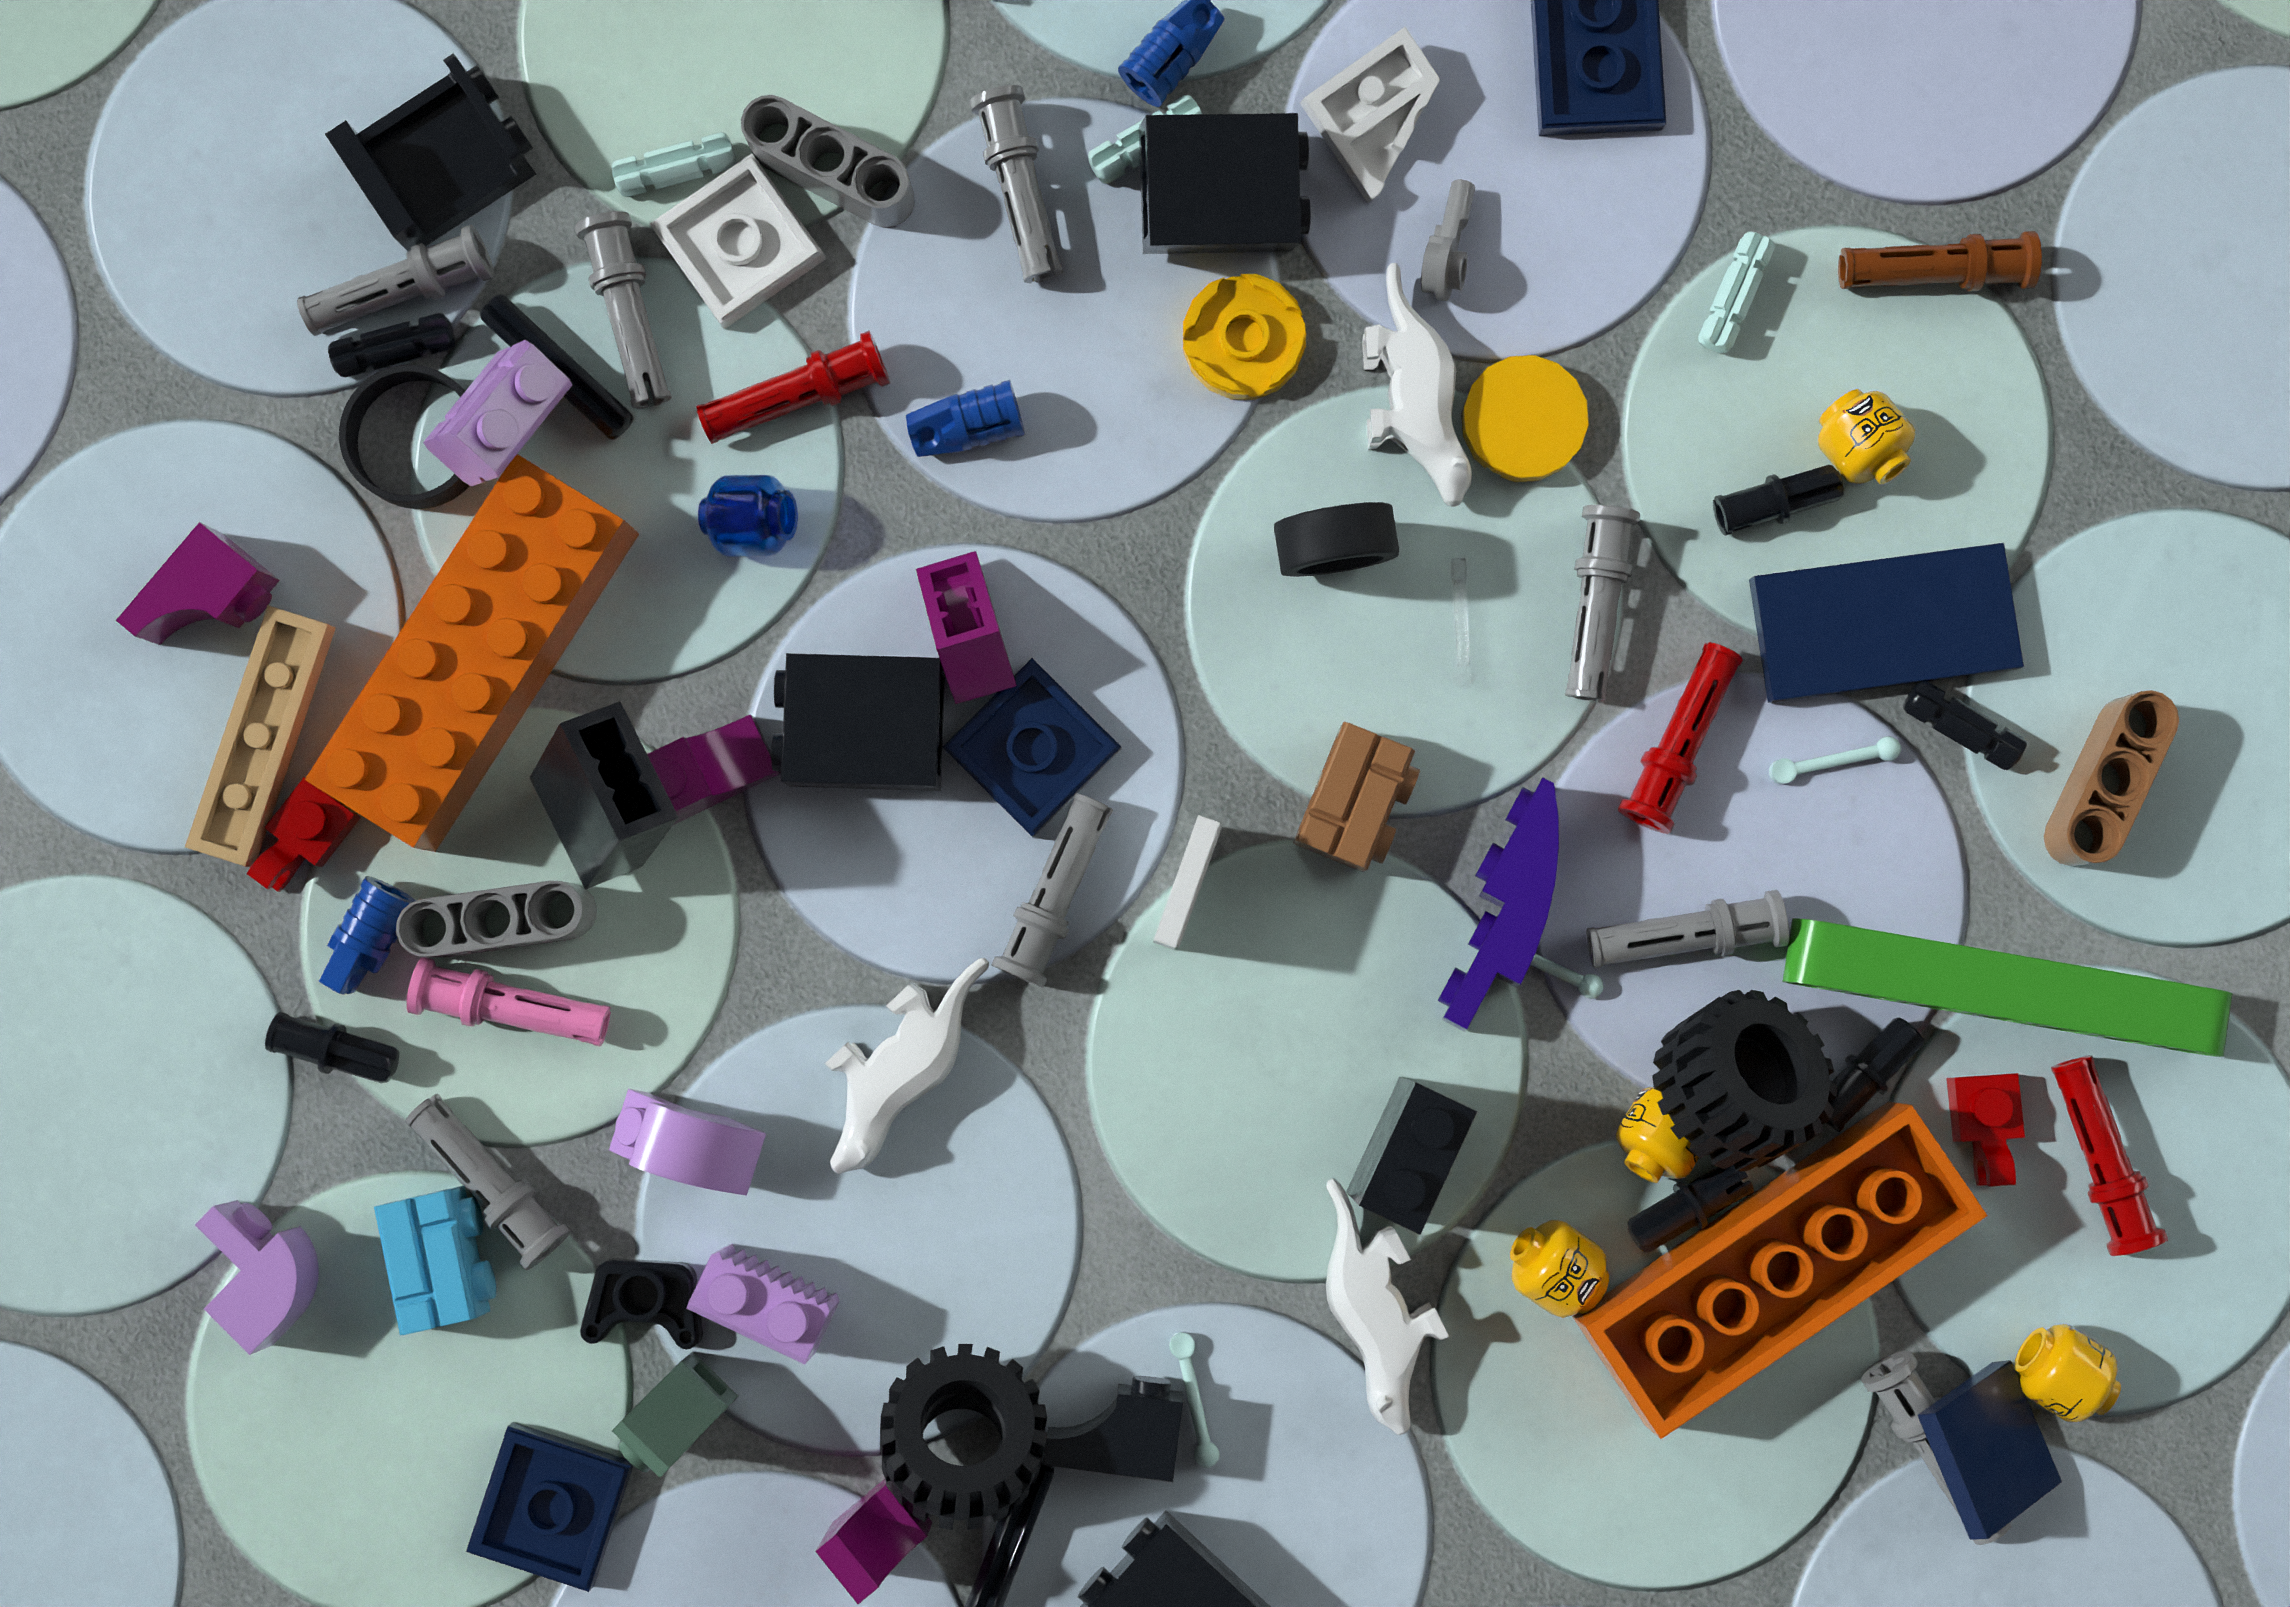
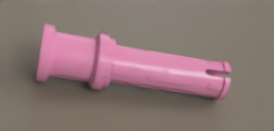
M425 957L418 961L407 993L408 1013L421 1015L424 1010L460 1017L462 1025L471 1027L475 1026V1024L481 1025L486 1020L535 1032L575 1039L599 1047L603 1044L611 1015L610 1006L585 1003L548 993L508 986L494 982L493 976L488 975L487 971L475 969L472 974L441 968L436 966L434 959Z

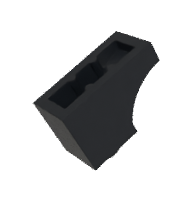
M1133 1376L1132 1385L1118 1384L1117 1397L1100 1415L1075 1426L1048 1427L1042 1465L1173 1482L1183 1407L1182 1392L1170 1390L1171 1381L1150 1376Z

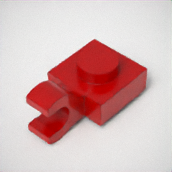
M303 777L264 827L279 840L255 860L247 875L266 889L272 887L277 892H281L305 859L313 865L322 868L357 824L361 816L304 780L305 777Z
M2018 1073L1946 1078L1953 1142L1972 1141L1976 1186L2016 1185L2015 1163L2007 1146L2006 1139L2025 1138Z

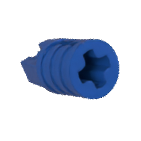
M1210 0L1182 1L1153 26L1152 31L1141 40V44L1135 47L1128 59L1123 61L1118 67L1119 75L1138 97L1152 106L1160 107L1167 99V95L1172 93L1178 86V82L1187 76L1190 68L1199 62L1225 20L1224 16Z
M1010 380L1003 381L1001 384L994 386L993 384L984 386L983 389L969 390L965 394L951 395L906 415L908 434L917 457L967 451L981 445L982 447L990 445L991 442H1001L1008 440L1009 437L1025 435L1020 410Z
M365 876L361 883L362 888L360 892L356 893L352 900V906L350 909H347L343 916V922L338 924L327 945L334 952L319 982L338 994L354 993L368 971L374 974L379 972L391 952V945L398 938L396 924L401 911L411 902L416 901L402 890L369 876Z

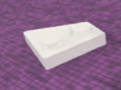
M1406 27L1396 32L1318 87L1300 102L1367 203L1376 198L1383 189L1390 170L1399 153L1404 149L1415 128L1417 119L1428 104L1440 81L1439 76Z

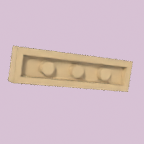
M267 605L185 848L245 867H251L258 858L267 832L264 827L271 820L336 627Z

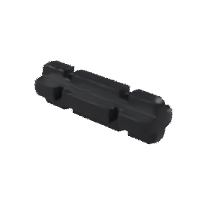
M436 313L419 318L418 325H411L410 321L362 333L359 341H354L352 336L333 341L328 345V354L334 371L341 377L346 378L364 373L368 365H372L375 370L423 357V350L430 349L431 354L452 349L455 346V335L449 319L444 314Z
M1920 681L1912 688L1903 706L1907 714L1924 724L1928 719L1934 722L1932 724L1933 729L1975 754L1983 750L1986 752L1984 759L2003 770L2012 768L2023 756L2027 742L2022 736L2006 727L2002 732L1997 730L1998 722L1953 696L1950 701L1944 699L1943 697L1946 692L1928 681Z

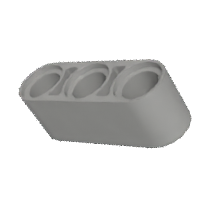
M775 95L760 96L752 100L744 109L741 117L742 132L753 155L766 169L876 226L883 228L895 227L905 222L911 215L915 204L914 192L906 168L895 156ZM772 124H782L788 127L786 135L777 142L766 143L759 140L764 129ZM835 152L844 156L839 167L832 171L821 172L814 169L817 159L825 153ZM881 181L895 182L899 185V189L892 198L886 201H877L868 196L875 184Z
M543 881L425 898L411 902L401 911L397 919L396 934L399 943L411 954L423 957L447 958L566 941L581 937L592 928L596 920L597 906L590 892L578 884L563 881ZM566 893L573 901L574 915L566 926L558 928L550 920L548 914L549 905L557 895ZM501 902L509 911L510 924L501 936L495 937L487 929L486 915L494 904ZM437 911L444 918L446 932L443 939L437 945L432 946L424 938L423 924L431 913Z

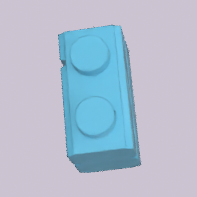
M464 1185L374 1207L400 1336L472 1320L491 1311L489 1300L496 1297L495 1275L489 1261H480L475 1237L483 1233L482 1212L475 1197L467 1198Z

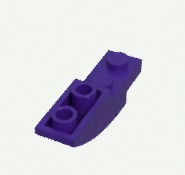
M1543 777L1535 792L1522 787L1505 821L1516 826L1505 848L1492 843L1475 877L1486 882L1479 896L1499 906L1501 910L1497 916L1485 911L1468 943L1471 947L1479 950L1468 972L1466 973L1455 967L1438 999L1440 1003L1448 1006L1442 1020L1464 1032L1468 1029L1495 976L1516 988L1521 985L1537 951L1548 919L1558 863L1559 816L1554 783Z

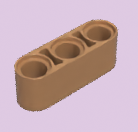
M2153 690L2137 692L2114 699L2106 704L2099 713L2045 828V847L2050 856L2060 864L2077 866L2106 862L2115 857L2123 847L2178 729V710L2173 701L2166 695ZM2132 708L2140 711L2145 718L2146 730L2142 737L2135 734L2129 725L2128 718ZM2106 764L2112 766L2119 775L2120 784L2115 795L2106 790L2102 783L2101 775ZM2080 820L2090 827L2093 834L2092 846L2087 852L2082 850L2075 841L2074 832Z

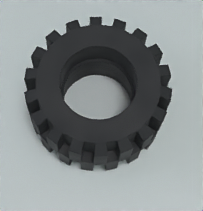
M1741 990L1728 992L1722 997L1719 996L1667 1032L1661 1040L1663 1047L1655 1052L1653 1063L1660 1071L1652 1075L1653 1087L1662 1094L1663 1099L1657 1102L1662 1115L1669 1114L1675 1124L1670 1129L1678 1139L1685 1137L1691 1143L1689 1150L1699 1158L1710 1155L1712 1165L1722 1169L1733 1165L1736 1171H1749L1756 1166L1760 1168L1816 1137L1824 1130L1822 1125L1830 1121L1834 1112L1829 1102L1837 1098V1085L1829 1078V1075L1835 1072L1831 1058L1824 1057L1821 1048L1825 1045L1818 1033L1813 1035L1806 1027L1808 1021L1799 1012L1794 1015L1789 1012L1786 1002L1777 997L1768 1001L1764 992L1750 990L1743 994Z
M958 1344V1353L952 1356H947L944 1346L931 1350L930 1363L926 1365L919 1358H916L906 1366L905 1380L896 1377L889 1389L888 1403H883L881 1413L880 1455L882 1456V1471L886 1482L892 1481L894 1497L901 1505L907 1501L912 1503L913 1516L925 1522L929 1514L939 1517V1528L953 1530L954 1520H966L967 1530L981 1528L983 1518L989 1515L992 1516L996 1523L1008 1516L1009 1505L1013 1502L1019 1506L1028 1496L1030 1484L1036 1482L1047 1438V1432H1045L1047 1423L1045 1404H1038L1040 1390L1035 1381L1031 1379L1025 1383L1023 1382V1367L1014 1359L1006 1367L999 1363L1000 1351L987 1347L984 1357L972 1355L973 1344ZM954 1409H969L983 1414L993 1422L1001 1435L1002 1444L998 1451L987 1460L974 1465L960 1466L950 1464L938 1458L928 1448L924 1441L923 1433L928 1424L940 1414Z

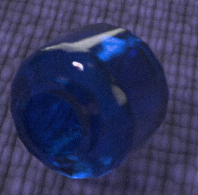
M772 475L720 476L711 485L707 497L701 500L698 508V522L702 533L708 535L713 547L723 556H773L785 546L787 540H791L797 530L798 509L793 494L789 490H785L783 484Z

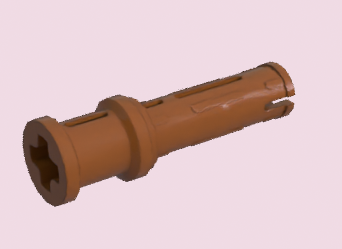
M2027 231L2021 233L2019 238L1985 240L1981 234H1970L1966 238H1962L1960 243L1948 245L1842 248L1838 261L1839 284L1842 289L1866 286L1959 283V286L1967 291H1979L1984 284L2018 283L2021 289H2031L2037 285L2041 273V242L2035 231Z

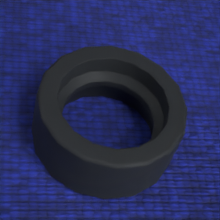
M1364 502L1326 507L1289 516L1274 523L1280 571L1283 576H1314L1350 571L1387 562L1399 555L1393 507L1388 503Z

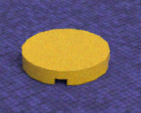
M1241 274V276H1232L1227 279L1223 277L1210 282L1192 300L1183 321V353L1192 374L1209 391L1231 400H1256L1278 391L1296 374L1305 352L1306 332L1302 311L1297 300L1280 283L1259 274Z
M1536 355L1510 356L1487 367L1470 387L1461 412L1463 438L1473 458L1485 469L1488 467L1493 473L1501 475V478L1513 482L1540 481L1561 471L1580 450L1589 426L1587 400L1577 380L1558 363Z

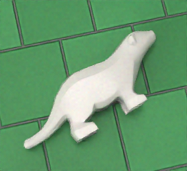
M1391 263L1387 268L1386 284L1388 303L1397 331H1392L1378 324L1365 327L1362 337L1364 371L1377 368L1381 359L1391 378L1388 388L1391 410L1370 409V419H1367L1368 450L1377 449L1385 440H1392L1424 467L1434 481L1444 503L1455 507L1461 504L1472 480L1469 459L1456 437L1452 425L1451 416L1457 372L1455 362L1448 346L1436 330L1410 306L1403 294L1400 267L1397 263Z
M979 958L964 970L949 988L935 1012L930 1007L925 990L915 983L907 985L886 1005L896 1015L905 1014L896 1035L884 1040L869 1059L864 1056L862 1050L854 1042L851 1044L847 1042L825 1063L832 1071L844 1072L847 1075L846 1121L840 1141L830 1160L831 1168L836 1173L841 1174L862 1169L870 1164L880 1152L891 1123L904 1107L942 1083L948 1076L955 1063L960 1044L963 1003L970 987L988 969L989 961L986 958Z
M1332 1178L1327 1181L1326 1188L1337 1211L1338 1230L1328 1264L1326 1280L1327 1301L1331 1312L1359 1348L1363 1357L1367 1401L1371 1413L1378 1422L1391 1429L1397 1435L1406 1433L1411 1426L1408 1400L1409 1386L1422 1342L1428 1336L1442 1340L1449 1337L1436 1309L1432 1308L1429 1302L1418 1307L1413 1313L1408 1314L1403 1296L1398 1288L1391 1283L1389 1264L1390 1259L1397 1264H1403L1411 1260L1400 1237L1392 1226L1377 1229L1368 1243L1362 1246L1354 1209L1339 1181Z

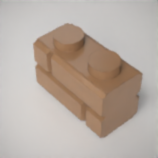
M1343 722L1338 730L1293 844L1362 872L1368 870L1371 860L1382 864L1396 833V828L1386 824L1395 801L1404 805L1407 804L1420 773V769L1410 766L1415 750L1351 723Z

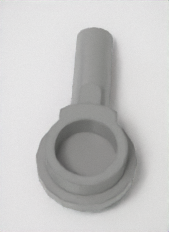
M1458 179L1451 182L1442 225H1436L1434 236L1429 237L1423 257L1421 290L1425 293H1434L1439 301H1448L1452 289L1462 290L1465 282L1467 252L1458 251L1461 231L1468 223L1475 192V185L1467 180Z

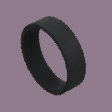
M421 365L394 366L369 377L350 396L343 410L339 426V444L342 457L350 473L363 487L391 504L410 509H426L443 505L461 495L470 485L464 483L454 474L445 483L430 491L414 495L394 494L378 488L368 477L362 466L358 451L360 425L368 408L384 392L399 384L412 381H431L442 384L454 390L459 397L465 392L453 379L433 368Z

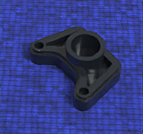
M621 1258L609 1259L600 1264L595 1271L580 1328L582 1339L587 1343L595 1344L605 1339L616 1325L621 1322H644L663 1326L667 1329L676 1345L682 1349L687 1350L695 1347L703 1337L701 1315L686 1309L697 1285V1274L694 1268L684 1262Z

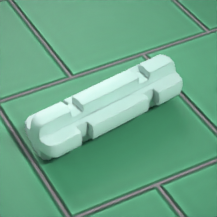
M1183 95L1167 105L1169 110L1163 114L1158 110L1151 115L1202 114V112L1190 95ZM1143 120L1117 134V142L1112 144L1107 140L1089 152V164L1096 177L1103 184H1108L1124 175L1126 166L1130 165L1134 169L1140 165L1139 126Z
M720 132L701 137L702 144L694 145L693 140L645 152V159L637 161L635 155L616 160L612 163V175L615 185L622 196L630 197L647 192L646 186L654 184L655 189H660L704 177L703 171L711 169L712 174L727 171L736 164L731 140L726 133Z
M1751 231L1745 233L1740 239L1732 257L1735 261H1732L1731 266L1728 267L1710 308V312L1713 315H1709L1708 319L1705 320L1698 336V341L1703 347L1717 353H1727L1733 347L1740 331L1738 324H1741L1742 319L1744 320L1764 275L1762 271L1768 265L1775 249V243L1770 238Z

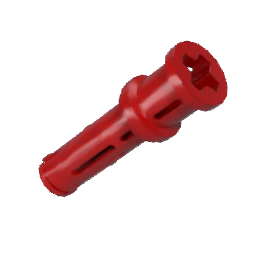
M871 332L861 333L860 341L830 353L824 354L821 350L812 352L811 357L806 358L807 365L754 384L723 398L697 405L696 408L701 425L711 444L819 401H822L824 405L830 404L834 406L841 403L842 395L876 382L881 387L891 384L883 359Z
M1708 642V644H1704L1703 652L1677 703V707L1658 747H1651L1649 751L1644 752L1640 760L1644 766L1630 799L1622 800L1618 807V811L1626 818L1660 833H1671L1675 825L1671 819L1674 809L1685 786L1693 785L1697 778V768L1693 761L1717 714L1732 678L1743 661L1738 653L1716 643Z
M2083 1056L2052 1066L2051 1070L2062 1092L2067 1106L2066 1109L2093 1180L2088 1185L2090 1189L2088 1191L2090 1202L2099 1204L2111 1237V1241L2107 1243L2109 1254L2111 1256L2133 1254L2168 1241L2165 1229L2156 1227L2144 1191L2149 1187L2145 1176H2141L2140 1171H2133L2108 1099L2100 1083L2093 1056Z

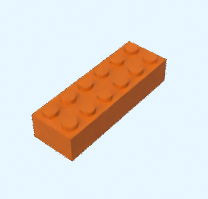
M517 454L505 468L304 780L409 846L436 852L632 547L639 533L622 518Z
M1888 1101L1710 1222L1706 1228L1697 1231L1603 1295L1599 1303L1589 1312L1584 1314L1577 1313L1572 1317L1644 1425L1662 1439L1988 1215L1914 1107L1908 1104Z

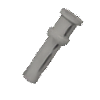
M1019 85L998 86L978 93L970 99L969 103L972 113L980 117L987 148L983 151L985 164L989 166L990 170L996 171L1001 185L1005 208L1020 258L1024 283L1042 282L1061 275L1063 270L1054 246L1050 223L1035 173L1033 161L1037 158L1038 144L1036 138L1029 136L1021 108V104L1025 101L1023 87Z
M623 211L604 212L584 218L576 223L574 227L576 236L586 243L593 268V273L588 278L590 287L595 290L597 295L604 296L631 396V406L636 409L649 407V397L644 381L649 383L654 405H660L669 401L672 396L667 388L640 287L645 283L646 272L642 264L636 263L630 243L628 229L632 226L629 213Z
M472 224L461 228L460 236L428 248L422 243L412 246L411 251L406 252L407 259L368 274L357 276L352 280L312 295L299 297L297 305L303 322L310 333L317 336L322 334L321 332L376 313L379 310L422 294L426 299L433 298L436 300L444 297L445 289L476 277H480L483 281L494 278L493 265L481 236Z
M1586 505L1582 511V517L1588 520L1583 557L1575 561L1574 568L1577 571V577L1582 578L1571 653L1570 673L1568 674L1565 696L1593 701H1606L1618 600L1622 583H1627L1628 577L1632 576L1633 566L1627 563L1632 526L1639 523L1640 513L1623 507Z
M1075 794L1066 821L1054 843L1039 882L1029 902H1022L1021 907L1016 908L1013 916L1017 919V924L1003 955L995 956L991 964L993 967L1044 988L1047 979L1043 972L1057 940L1066 938L1069 931L1067 928L1069 922L1064 920L1094 853L1101 832L1104 830L1108 818L1112 814V808L1087 796Z
M1778 890L1766 891L1762 899L1727 904L1724 899L1712 900L1711 904H1706L1705 911L1653 918L1601 928L1591 927L1587 928L1586 936L1592 966L1600 968L1603 965L1658 958L1665 955L1712 948L1715 954L1720 953L1721 956L1732 955L1735 947L1772 942L1775 947L1787 946L1789 942V926L1781 894Z
M435 1094L430 1099L428 1098L408 1115L405 1120L406 1124L434 1151L433 1153L457 1180L476 1198V1201L484 1209L482 1213L484 1224L490 1230L495 1228L500 1230L522 1255L520 1264L525 1270L533 1268L544 1260L569 1236L571 1229L565 1223L557 1225L533 1198L535 1189L530 1183H524L522 1180L515 1182L473 1133L454 1115L439 1094Z
M1904 1350L1886 1356L1872 1365L1863 1374L1861 1381L1869 1392H1876L1894 1419L1891 1428L1896 1436L1903 1439L1904 1442L1913 1443L1935 1477L1939 1487L1958 1513L1917 1416L1941 1398L1932 1397L1915 1370L1918 1361L1911 1351ZM2008 1523L1989 1539H1976L1973 1541L1977 1545L1991 1543L2007 1533L2011 1528V1524Z

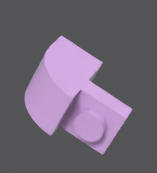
M628 1089L621 1113L616 1121L615 1132L609 1151L629 1159L630 1166L657 1176L696 1187L747 1196L766 1133L725 1116L686 1109L648 1092Z
M238 1200L215 1205L195 1226L241 1271L216 1295L204 1310L251 1355L273 1346L310 1305L318 1283L319 1267L317 1254L310 1238L301 1226L278 1232L273 1236L270 1233L273 1228L271 1222L255 1206L249 1203L241 1204Z

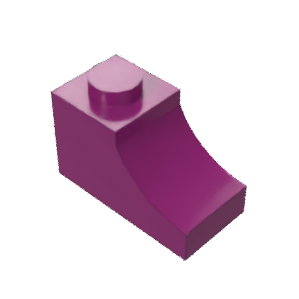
M199 522L116 621L135 637L161 645L169 636L182 627L201 620L216 619L240 628L244 622L255 620L265 611L272 599L270 592L280 580L226 535Z
M970 552L917 568L916 572L936 649L955 704L988 696L992 693L1017 686L977 552Z
M751 714L700 735L688 738L681 737L647 754L679 817L674 825L781 774L780 771L772 770L771 751L755 717Z
M884 1479L832 1522L815 1552L854 1601L860 1604L879 1588L895 1566L928 1536L933 1522L929 1517L924 1522L913 1516V1504L907 1501L901 1505L893 1495L892 1481L886 1482Z

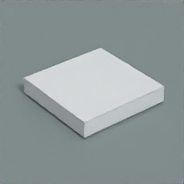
M752 153L650 223L654 232L723 329L735 323L826 259L820 247Z
M1198 815L1153 943L1173 950L1180 946L1222 829L1219 826L1220 822Z

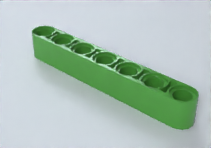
M1792 918L1782 982L2215 1057H2224L2233 995L2231 992L1800 918Z

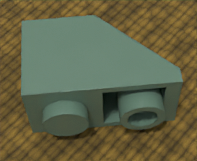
M691 1352L619 1422L612 1432L621 1440L618 1445L619 1450L634 1467L645 1473L651 1469L661 1478L736 1400L738 1395L694 1352Z

